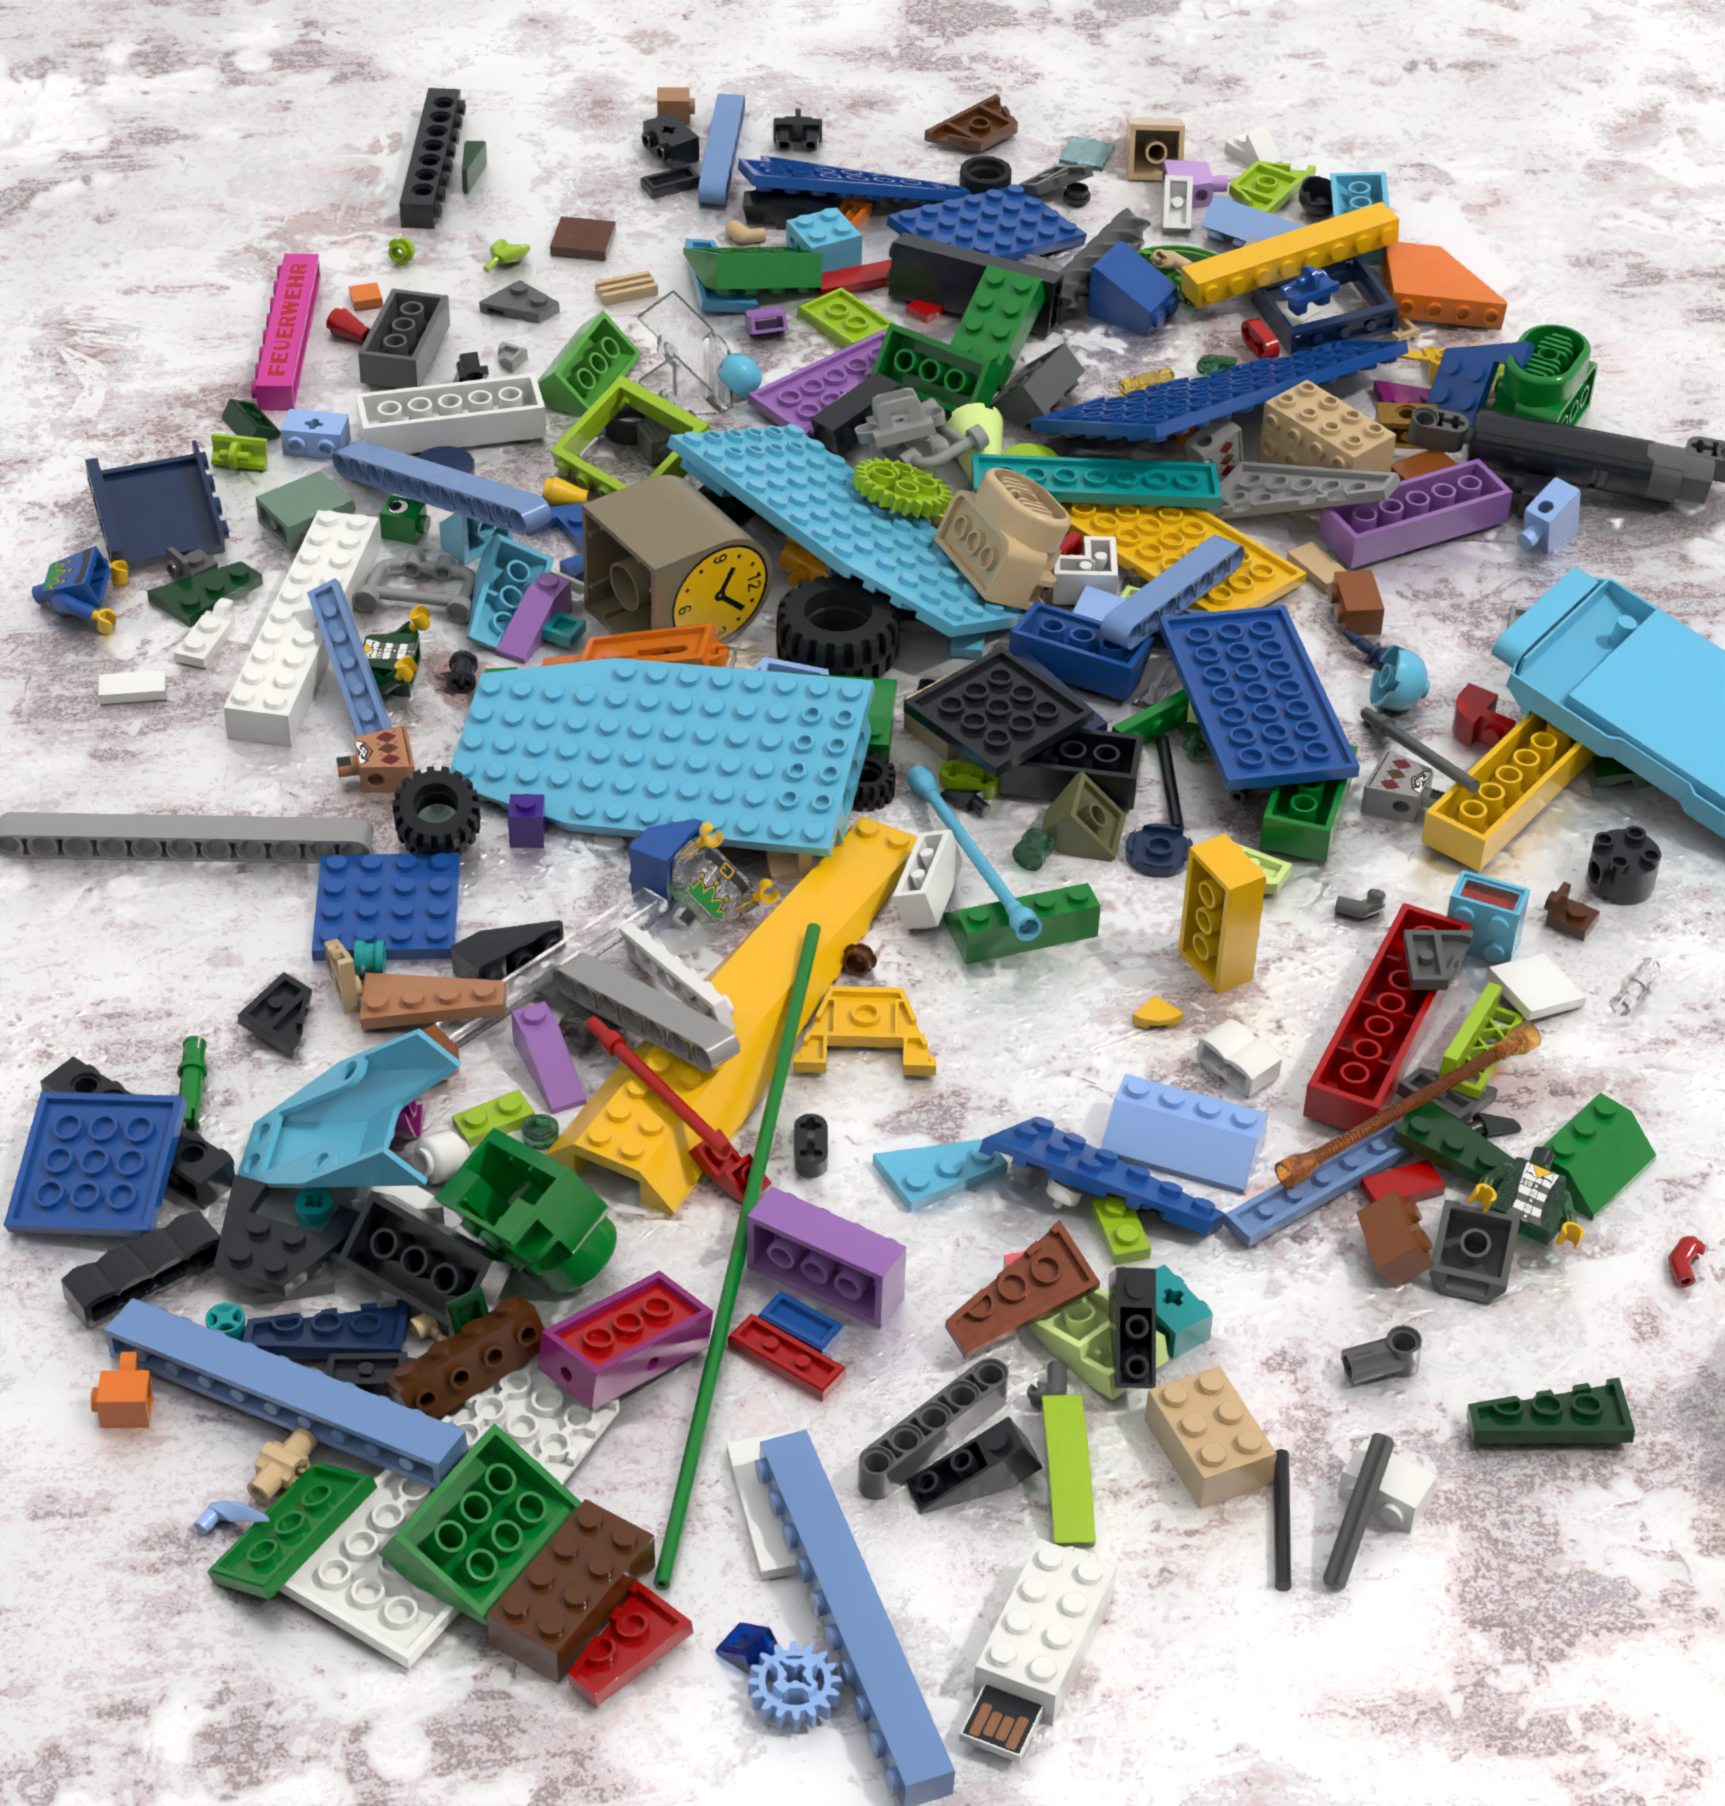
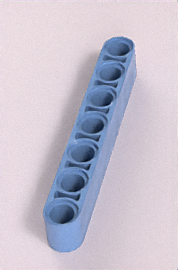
M717 94L699 180V204L727 205L745 114V95Z
M1211 536L1112 609L1101 623L1100 637L1128 650H1132L1159 630V617L1180 614L1234 573L1243 561L1244 547L1220 536Z

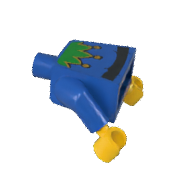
M97 546L52 563L49 566L45 582L32 587V596L37 604L48 602L58 615L73 614L87 621L93 619L97 621V630L100 633L111 634L112 625H116L114 611L108 608L99 611L94 609L100 608L102 605L110 574L113 583L125 585L128 582L129 567L123 560H116L112 564L108 563V560L103 557Z

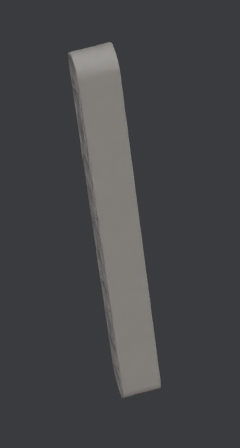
M8 812L0 817V856L27 859L320 864L321 855L370 854L374 829L368 821L359 818Z

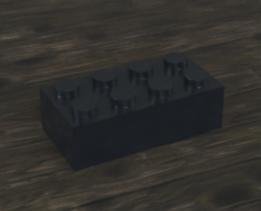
M1081 728L1002 774L1000 793L1055 800L1071 780L1083 771L1119 808L1134 810L1144 736Z
M374 1191L370 1192L337 1259L339 1263L446 1326L448 1325L445 1303L478 1287L483 1289L488 1312H491L514 1266L513 1263L398 1197Z

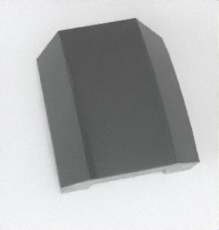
M1445 1199L1432 1258L1434 1266L1430 1267L1429 1276L1441 1293L1488 1303L1506 1292L1521 1215L1507 1212L1503 1214L1489 1210L1484 1213L1482 1212L1483 1209L1461 1205L1460 1202Z

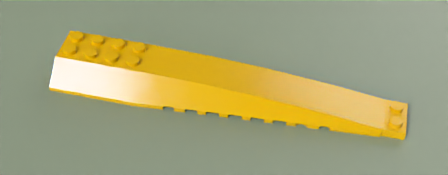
M861 816L845 835L843 844L838 843L833 848L831 857H824L703 980L711 982L719 994L727 995L734 1007L735 1013L731 1016L736 1029L732 1032L740 1044V1052L707 1073L645 1039L633 1050L715 1131L720 1128L729 1142L734 1139L768 1090V1083L773 1074L807 925L816 923L821 927L794 1047L803 1028L806 1029L812 1021V1014L818 1005L821 1006L831 984L836 983L840 977L841 969L844 966L845 948L851 943L857 945L860 940L865 938L870 930V923L874 918L877 919L895 891L917 836ZM623 1062L619 1064L544 1154L571 1168L576 1174L586 1161L589 1160L637 1180L640 1185V1202L671 1216L676 1213L706 1174L688 1153L703 1140Z

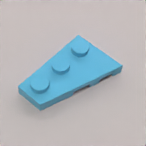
M983 1139L873 1154L874 1167L910 1213L1007 1173L1008 1162L1000 1152L994 1151L992 1156L979 1152Z

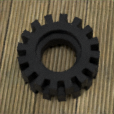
M866 752L859 781L870 782L858 783L853 806H856V811L862 812L863 807H867L868 812L874 811V806H877L880 810L884 808L885 803L889 805L892 802V798L895 796L896 770H894L893 763L888 764V758L883 757L879 759V754L873 753V756L869 757L868 752Z

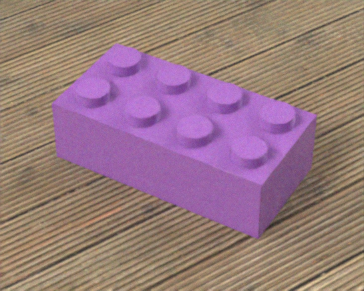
M773 1186L770 1187L747 1215V1268L880 1329L904 1299L906 1246L898 1243L896 1240L886 1238L864 1228L858 1223L848 1221L825 1208H819L799 1199L794 1194L786 1193Z

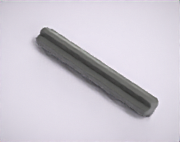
M1374 1433L1370 1440L1323 1575L1324 1584L1331 1588L1343 1590L1348 1581L1394 1447L1393 1439L1387 1435Z

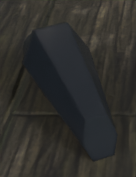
M946 789L940 793L945 802L967 812L974 809L980 815L986 816L991 810V805L983 800L984 795L981 790Z

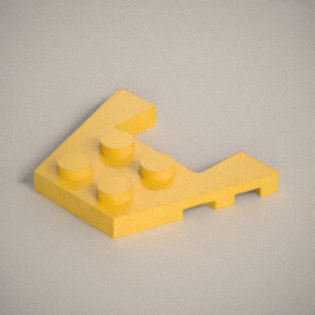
M830 986L815 1015V1022L811 1030L807 1031L799 1053L796 1052L793 1058V1072L826 1073L827 1046L903 1048V1075L936 1076V1060L934 1056L930 1055L928 1042L924 1034H921L919 1031L917 1018L903 988Z

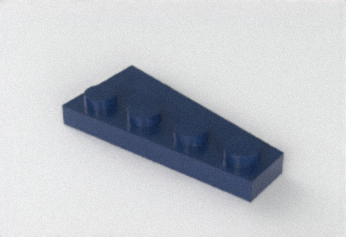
M397 1299V1306L378 1308L377 1302L360 1304L361 1310L338 1313L337 1308L321 1309L320 1313L307 1318H303L300 1313L248 1319L242 1342L252 1343L259 1349L277 1356L282 1355L287 1358L303 1360L327 1359L330 1353L403 1352L411 1304L402 1299Z

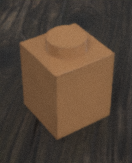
M657 87V117L672 113L683 124L690 125V114L695 115V98H690V88Z

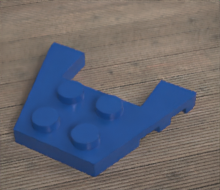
M1524 341L1445 348L1426 404H1437L1438 409L1461 413L1467 417L1469 426L1472 427L1476 412L1485 406L1499 364L1505 365L1506 357L1512 355L1517 366L1523 370L1525 363L1531 359L1535 345Z
M584 503L550 507L552 519L527 533V535L532 536L558 527L581 552L579 555L559 561L560 572L582 582V576H584L582 504Z

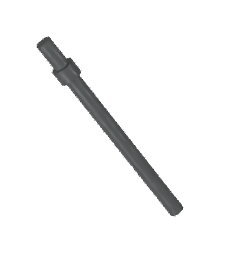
M1369 707L1361 711V718L1371 724L1372 729L1379 735L1390 737L1469 792L1475 793L1479 790L1480 782L1397 727L1393 719L1385 714H1378Z

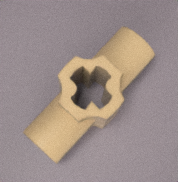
M298 1427L283 1444L277 1441L273 1443L268 1441L260 1450L259 1457L255 1463L256 1475L247 1485L249 1494L261 1503H268L281 1487L288 1489L309 1468L308 1455L317 1446L315 1436L310 1431Z

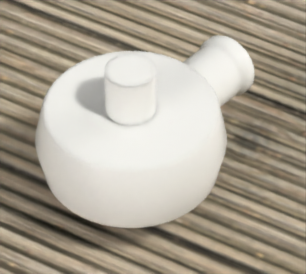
M1048 1178L1046 1192L1055 1199L1052 1204L1055 1208L1061 1209L1063 1204L1075 1207L1079 1203L1082 1196L1080 1189Z

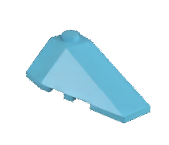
M497 533L481 555L475 578L466 639L496 652L527 588L542 572L551 573L554 558Z

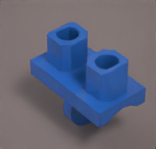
M1306 265L1301 269V277L1280 287V295L1288 300V309L1296 316L1307 313L1308 303L1310 302L1317 306H1324L1330 303L1331 294L1340 290V283L1337 280H1331L1323 269L1316 270L1312 265Z

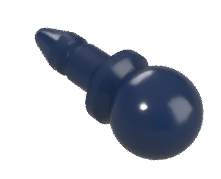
M1344 630L1343 635L1348 642L1356 646L1364 654H1367L1368 656L1365 660L1367 662L1372 661L1374 668L1382 671L1385 663L1380 662V659L1388 648H1381V643L1379 642L1373 646L1370 641L1362 638L1360 634Z

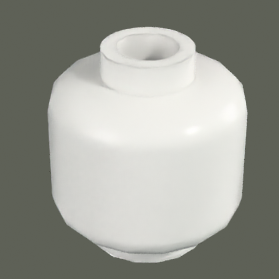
M443 1130L417 1141L411 1156L412 1166L428 1179L427 1182L439 1184L450 1180L470 1155L469 1147L453 1131Z

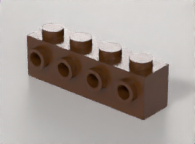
M519 1295L500 1301L495 1309L485 1316L467 1322L462 1327V1330L447 1340H441L431 1345L428 1352L414 1361L399 1365L392 1375L384 1379V1382L395 1403L410 1409H418L427 1416L438 1419L539 1354L541 1334L545 1327L534 1305Z

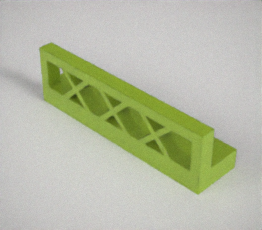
M1492 982L1487 984L1443 1055L1437 1085L1476 1099L1480 1098L1525 1019L1522 1014L1498 1006L1503 986ZM1493 1019H1497L1509 1023L1511 1025L1498 1027L1496 1023L1493 1021ZM1495 1038L1498 1044L1486 1045L1483 1040ZM1484 1057L1487 1062L1475 1064L1471 1058ZM1472 1076L1477 1083L1473 1084L1459 1079V1077Z

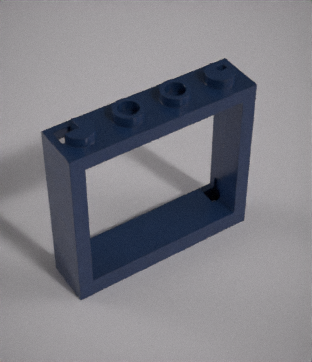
M1360 255L1319 269L1326 271L1328 277L1333 281L1337 280L1340 285L1352 282L1369 306H1371L1368 308L1292 326L1275 301L1285 299L1280 295V287L1296 281L1301 275L1251 291L1252 304L1290 357L1294 352L1310 350V347L1330 342L1364 340L1398 331L1399 306Z

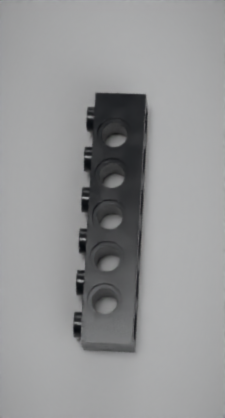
M74 1056L40 1081L42 1092L132 1094L118 1081H111L100 1074L93 1065H86ZM182 1126L167 1187L205 1210L231 1189L233 1178L235 1177L234 1160L226 1150L216 1148L205 1141L199 1133L191 1132Z

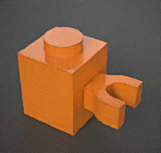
M121 1352L119 1371H101L98 1387H93L91 1390V1411L98 1412L101 1428L150 1427L154 1393L150 1371L140 1370V1366H137V1352Z

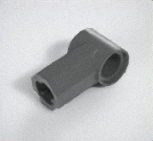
M1396 1326L1387 1333L1386 1338L1341 1350V1360L1348 1381L1355 1384L1387 1374L1400 1378L1414 1375L1419 1368L1422 1346L1420 1333L1410 1326Z

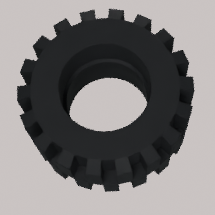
M434 766L427 767V772L421 773L420 769L414 771L412 779L406 777L402 781V788L397 787L394 793L395 800H393L392 805L395 830L401 844L405 843L406 850L411 854L416 850L417 854L431 853V855L458 851L462 855L467 851L466 844L473 845L476 841V833H479L481 827L479 797L477 790L473 789V783L468 778L463 780L461 772L455 770L451 774L449 767L444 766L441 767V771H435ZM433 804H444L456 811L449 820L442 823H428L418 817L424 808Z

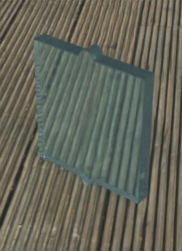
M1072 136L1059 158V164L1091 165L1093 171L1102 172L1115 149V144L1098 141L1095 138L1087 139Z

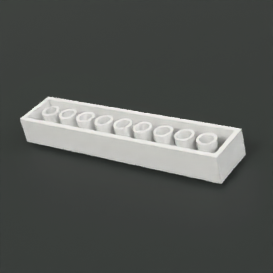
M330 510L317 511L223 707L227 738L292 747L331 661L307 592L336 578L341 583L352 614L355 608L352 603L355 590L358 586L366 583L382 548L378 517L338 513Z

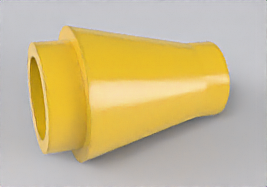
M556 476L554 479L547 477L542 497L549 506L587 502L589 490L579 488Z

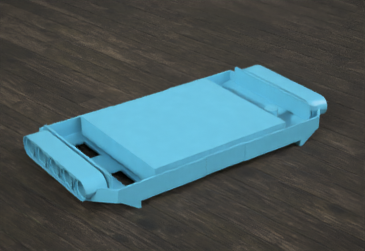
M1573 567L1506 629L1494 644L1491 654L1512 668L1506 687L1510 690L1525 716L1528 717L1534 712L1597 755L1614 758L1679 801L1686 814L1725 839V651L1615 580L1593 578L1579 568Z

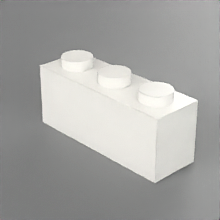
M951 829L921 832L917 837L893 894V899L905 929H929L939 925L964 863Z

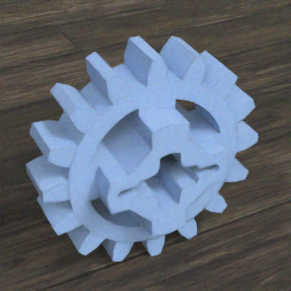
M791 1641L789 1650L784 1651L780 1645L776 1644L774 1645L773 1656L762 1652L759 1655V1665H752L750 1668L748 1695L751 1696V1707L753 1710L761 1709V1720L764 1722L772 1717L776 1718L777 1729H781L786 1722L792 1723L794 1732L799 1731L801 1722H806L813 1729L816 1727L817 1716L828 1720L831 1707L838 1708L842 1677L838 1676L837 1662L828 1663L827 1651H822L815 1655L813 1654V1644L811 1643L804 1650H799L796 1641ZM819 1679L821 1680V1682H822V1684H823V1689H822V1691H819V1690H818V1682H817V1681H818ZM768 1681L772 1682L773 1691L770 1693L766 1687Z

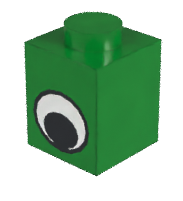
M391 495L379 513L381 538L417 545L423 534H427L430 528V516L427 515L426 504L412 499Z

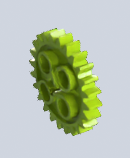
M874 457L872 461L865 458L864 462L859 461L858 465L856 464L852 475L851 483L855 485V490L861 491V496L869 497V502L880 503L879 507L887 506L891 512L897 511L904 516L911 513L916 518H919L920 514L926 518H930V515L938 517L939 514H944L945 510L947 511L951 499V491L947 490L948 485L941 484V479H934L933 473H924L922 469L912 468V464L901 463L899 460L891 462L888 458H885L884 461H881Z

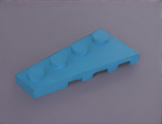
M686 238L684 248H718L714 240ZM688 262L701 311L710 313H745L746 310L758 309L759 304L755 298L750 299L748 294H742V289H732V294L730 295L715 294V289L707 288L703 285Z

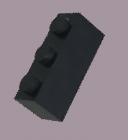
M876 372L810 418L816 440L840 455L859 442L854 429L866 423L865 417L873 416V397L902 389L901 384Z

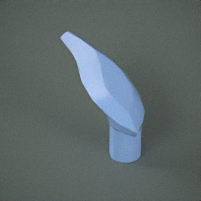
M221 1500L210 1503L206 1511L194 1523V1526L200 1533L206 1535L219 1520L230 1522H269V1517L245 1504Z

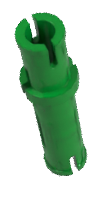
M189 1036L184 1039L182 1061L177 1069V1074L180 1078L179 1096H184L188 1103L183 1122H185V1128L191 1132H197L200 1128L202 1084L204 1077L207 1076V1065L204 1063L207 1043L205 1039L201 1038L199 1048H197L199 1036Z

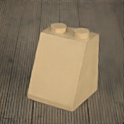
M1127 117L1126 160L1128 180L1162 181L1163 162L1165 159L1184 160L1185 124L1181 119Z

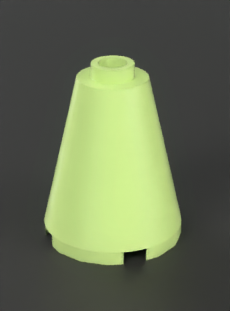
M972 403L961 406L951 412L952 417L948 422L945 420V424L966 435L965 431L976 424L982 426L988 435L989 446L978 452L971 448L956 457L972 485V454L1001 455L1002 415L995 407H993V410L985 408L984 403ZM946 439L950 446L955 444L952 441Z

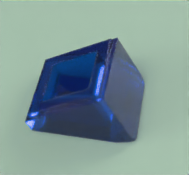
M739 1622L719 1644L715 1652L722 1659L750 1675L751 1666L759 1665V1655L764 1652L773 1656L774 1645L778 1644L770 1627Z

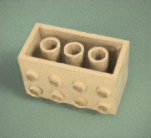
M1305 380L1265 402L1258 462L1391 472L1396 434L1321 389L1316 384Z

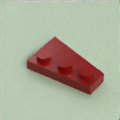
M635 1580L629 1588L630 1596L622 1607L616 1606L609 1616L610 1623L602 1634L593 1637L567 1672L569 1685L596 1706H599L694 1633L691 1620L638 1580Z

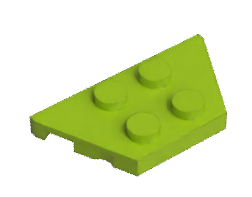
M1255 161L1230 184L1229 195L1241 204L1273 215L1300 190L1305 178L1315 176L1316 166L1308 165L1304 171L1290 169L1291 163Z

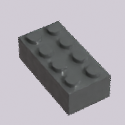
M391 289L358 352L361 383L401 389L420 387L450 327L448 295Z

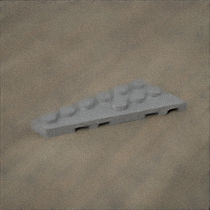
M1240 461L1220 483L1222 497L1220 508L1204 510L1218 519H1229L1386 501L1401 482L1399 474L1395 472Z

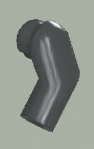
M1055 1360L1048 1363L1046 1383L1037 1381V1388L1033 1384L1029 1385L1027 1397L1034 1407L1042 1409V1396L1066 1395L1067 1366L1063 1361Z

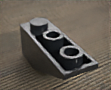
M556 920L481 930L451 946L453 972L459 978L505 981L564 949L563 922Z
M1116 1267L1109 1273L1108 1303L1115 1388L1152 1389L1156 1387V1269Z
M1008 1416L910 1477L906 1482L920 1512L925 1514L1008 1490L1043 1467L1028 1437Z

